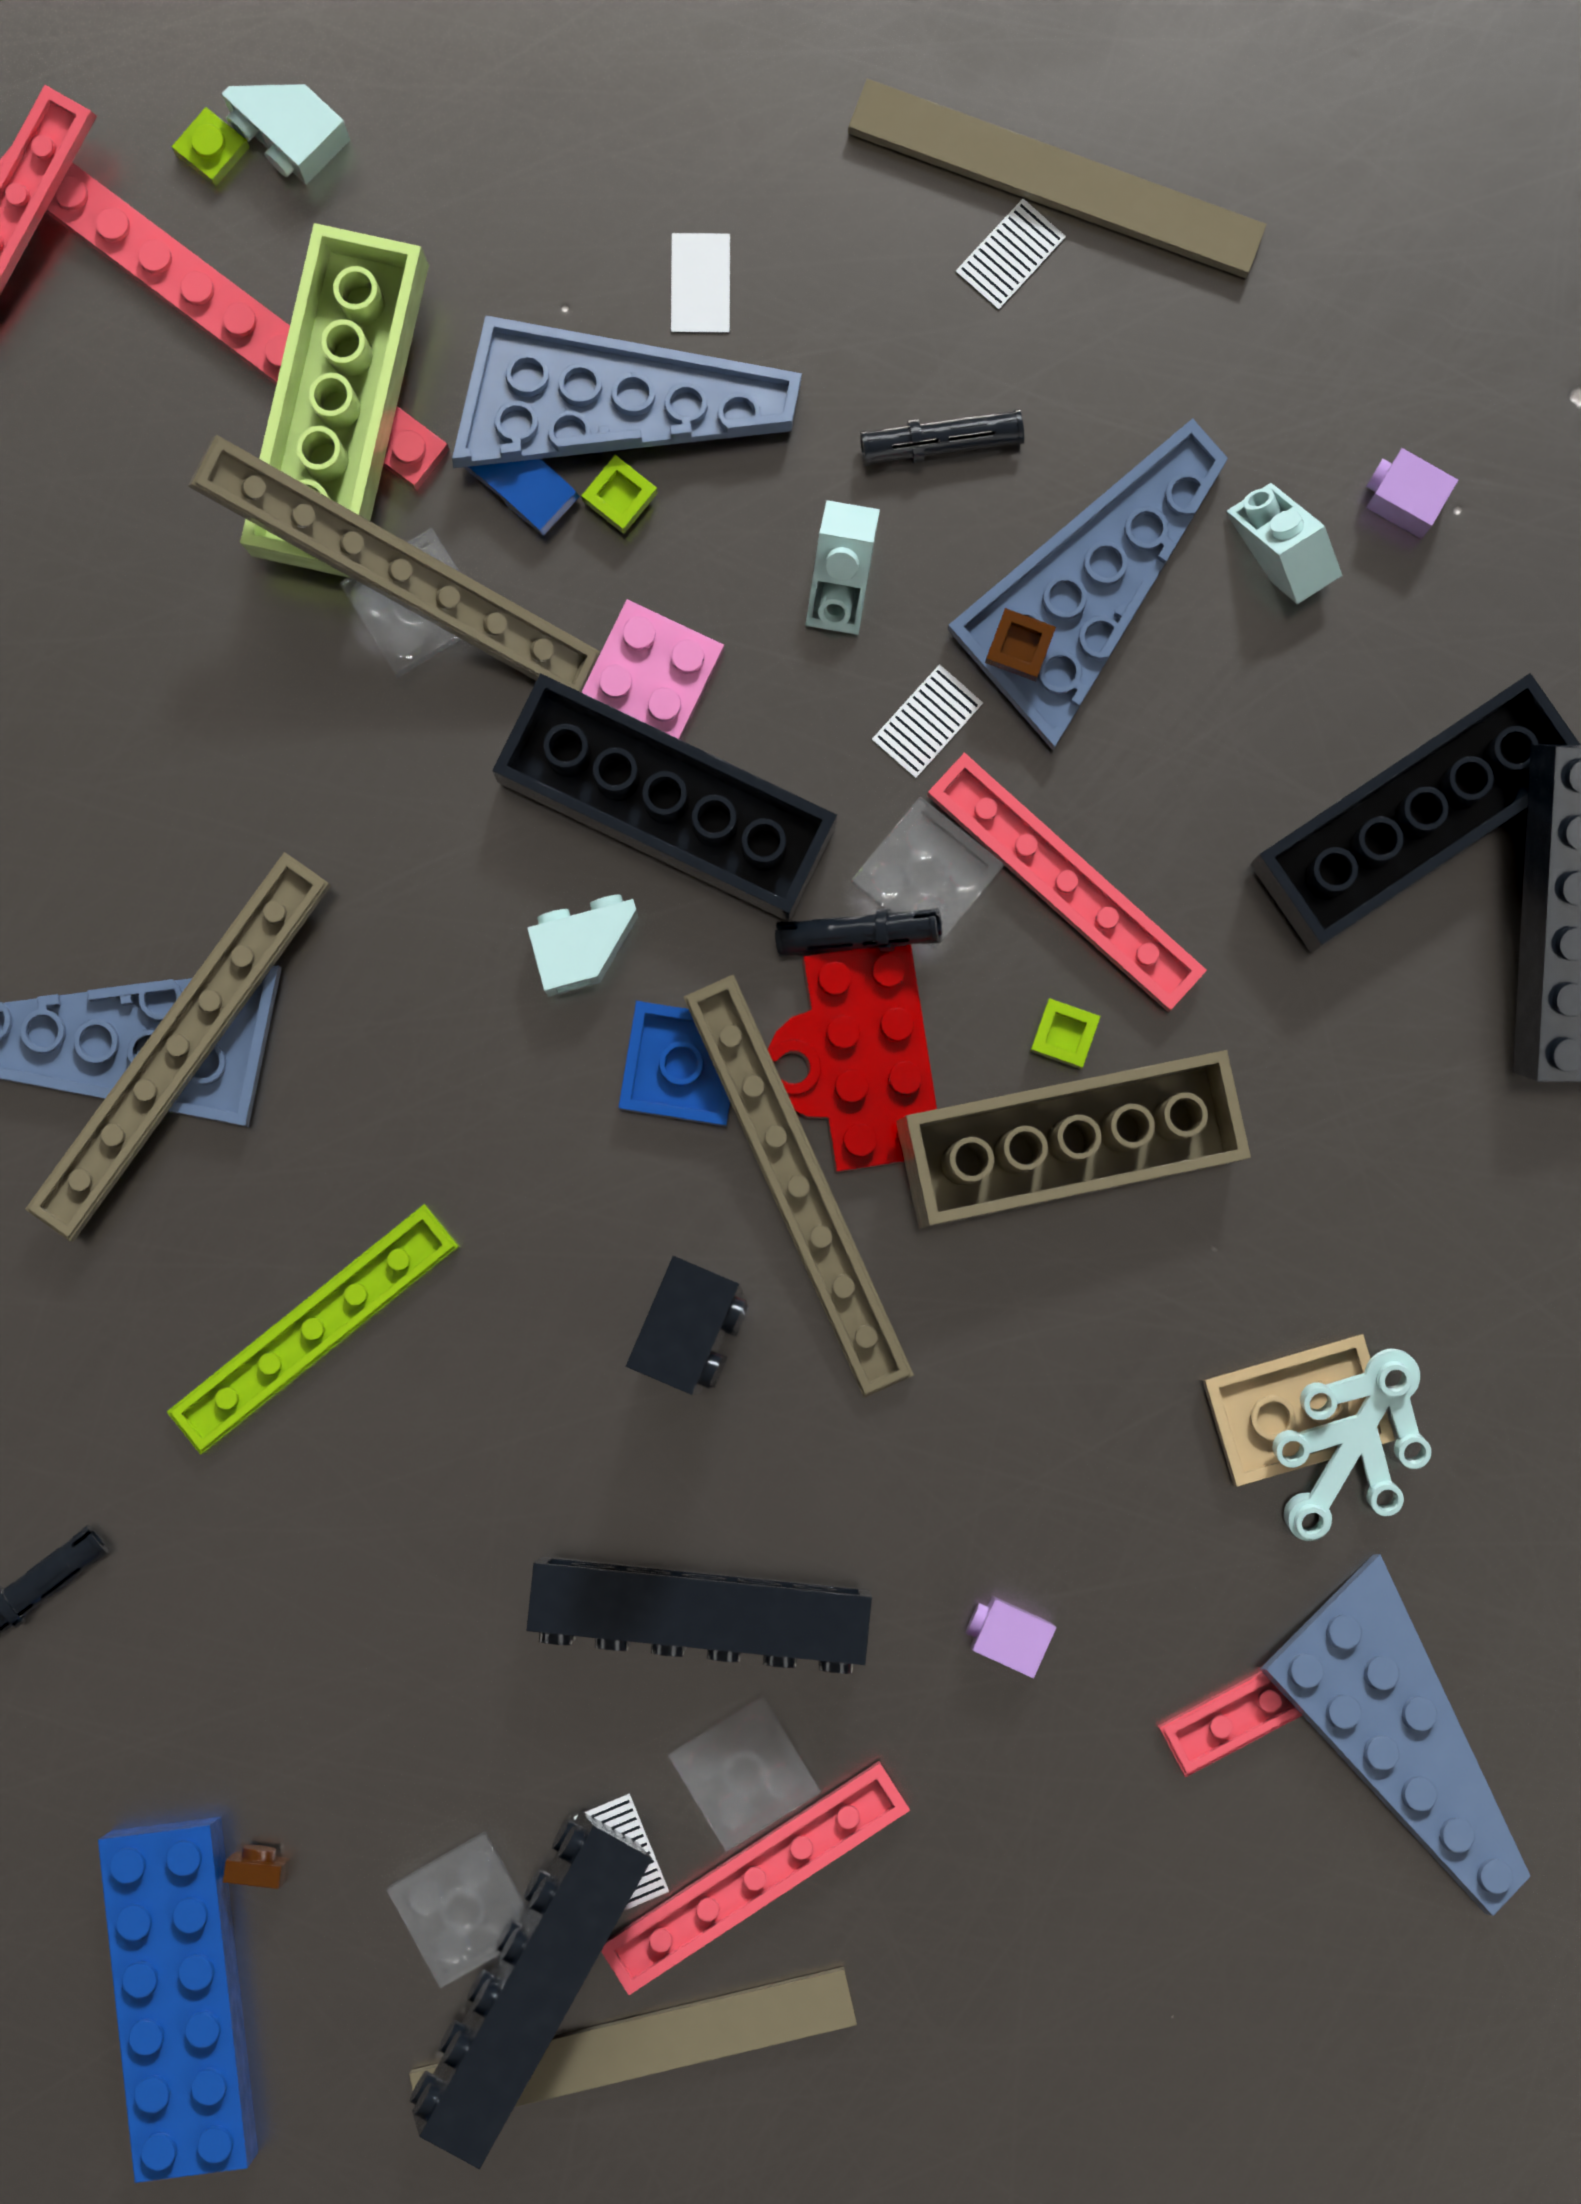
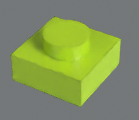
M207 107L202 110L171 146L175 155L215 187L250 148L247 140Z
M614 455L581 497L586 505L625 534L658 494L656 486L617 455Z
M1049 998L1030 1052L1082 1069L1101 1016Z

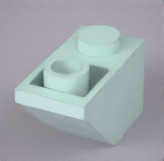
M305 84L229 86L222 93L230 112L226 119L234 130L248 142L253 137L258 139L268 149L264 153L265 157L282 175L288 177L293 172L306 185L350 141L344 120Z
M1272 483L1249 493L1244 500L1226 511L1230 521L1269 580L1296 604H1299L1343 576L1325 526Z
M826 501L819 532L805 626L859 634L880 509Z
M619 894L603 897L590 902V911L570 916L569 909L551 911L537 917L538 925L527 927L543 988L548 997L601 983L638 919L634 899L623 901L622 896Z

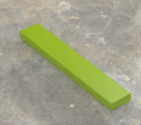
M423 1204L167 1411L168 1415L199 1454H205L459 1249L460 1246L428 1206Z

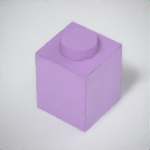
M1401 448L1392 463L1382 459L1366 487L1375 493L1366 508L1422 539L1433 525L1458 479Z
M992 1596L988 1606L978 1603L965 1633L973 1637L970 1648L973 1651L1034 1679L1057 1627L1051 1622Z

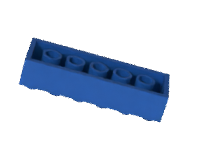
M221 1817L112 1830L98 1839L134 2181L139 2183L247 2169L258 2154L229 1883H223L226 1856Z

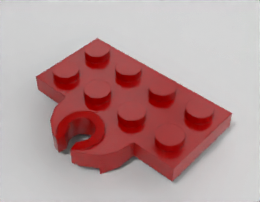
M911 945L897 946L893 952H880L879 948H865L803 956L802 964L810 1011L791 1017L775 1032L768 1047L774 1064L787 1054H797L807 1064L808 1073L803 1081L788 1083L782 1080L797 1115L804 1119H827L835 1173L905 1163L896 1121L906 1115L937 1109Z

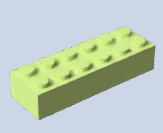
M314 223L259 459L370 521L429 264L421 246ZM245 519L240 543L251 556L351 578Z

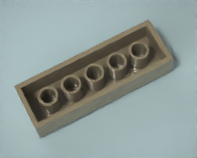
M1227 1050L906 1115L896 1121L919 1229L1222 1166L1251 1158Z

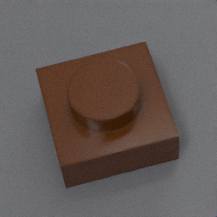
M1005 608L985 663L1036 682L1056 627Z
M244 1845L242 1853L234 1852L226 1859L223 1883L279 1889L287 1881L290 1858L275 1857L276 1849L272 1847Z

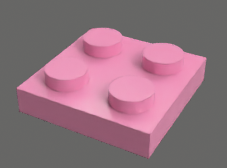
M627 599L581 693L681 740L725 650L724 644Z

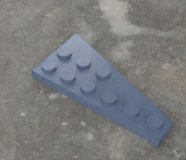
M485 315L452 456L453 468L792 431L802 373Z
M1193 418L948 625L947 630L1052 750H1054L1227 462L1228 457ZM1005 608L1056 627L1036 682L985 663Z
M279 965L271 968L168 1112L249 1127L282 969ZM192 978L181 980L169 979L93 989L82 993L39 996L36 999L0 1002V1079L105 1099Z
M1373 1554L1260 1670L1485 1914L1494 1916L1531 1877L1387 1567L1380 1554Z

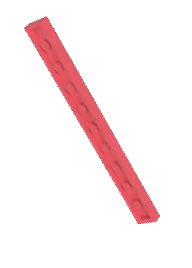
M10 148L6 151V153H5V154L2 156V158L0 159V166H1V164L3 163V161H4V159H5V157H6L8 151L10 150ZM72 162L46 213L273 384L277 385L290 325ZM397 406L383 466L418 491L450 449L445 441Z

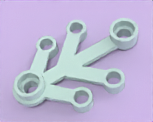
M1399 1349L1380 1351L1369 1360L1364 1373L1326 1385L1319 1382L1311 1383L1301 1392L1300 1404L1311 1418L1316 1420H1324L1333 1415L1337 1404L1363 1397L1366 1398L1356 1415L1301 1432L1286 1430L1279 1433L1273 1441L1274 1455L1284 1466L1290 1468L1304 1464L1310 1453L1338 1445L1311 1493H1299L1293 1496L1285 1506V1523L1297 1538L1304 1541H1315L1322 1538L1329 1531L1332 1524V1514L1329 1508L1360 1455L1369 1484L1366 1493L1369 1505L1381 1516H1392L1402 1508L1404 1502L1403 1493L1391 1481L1377 1426L1387 1408H1389L1398 1436L1394 1444L1396 1457L1404 1466L1410 1469H1418L1428 1463L1432 1453L1431 1447L1423 1436L1419 1434L1410 1397L1417 1390L1420 1383V1370L1416 1361L1408 1353ZM1393 1370H1400L1402 1372L1400 1382L1394 1386H1386L1385 1378L1387 1374ZM1318 1393L1327 1394V1402L1323 1407L1319 1409L1310 1408V1401L1314 1395ZM1290 1441L1299 1442L1300 1447L1295 1455L1283 1456L1282 1450L1286 1443ZM1414 1442L1421 1444V1449L1417 1456L1413 1458L1404 1456L1405 1449L1409 1444ZM1392 1490L1393 1498L1388 1504H1377V1497L1382 1491ZM1310 1513L1319 1514V1521L1312 1528L1302 1527V1521L1306 1515Z

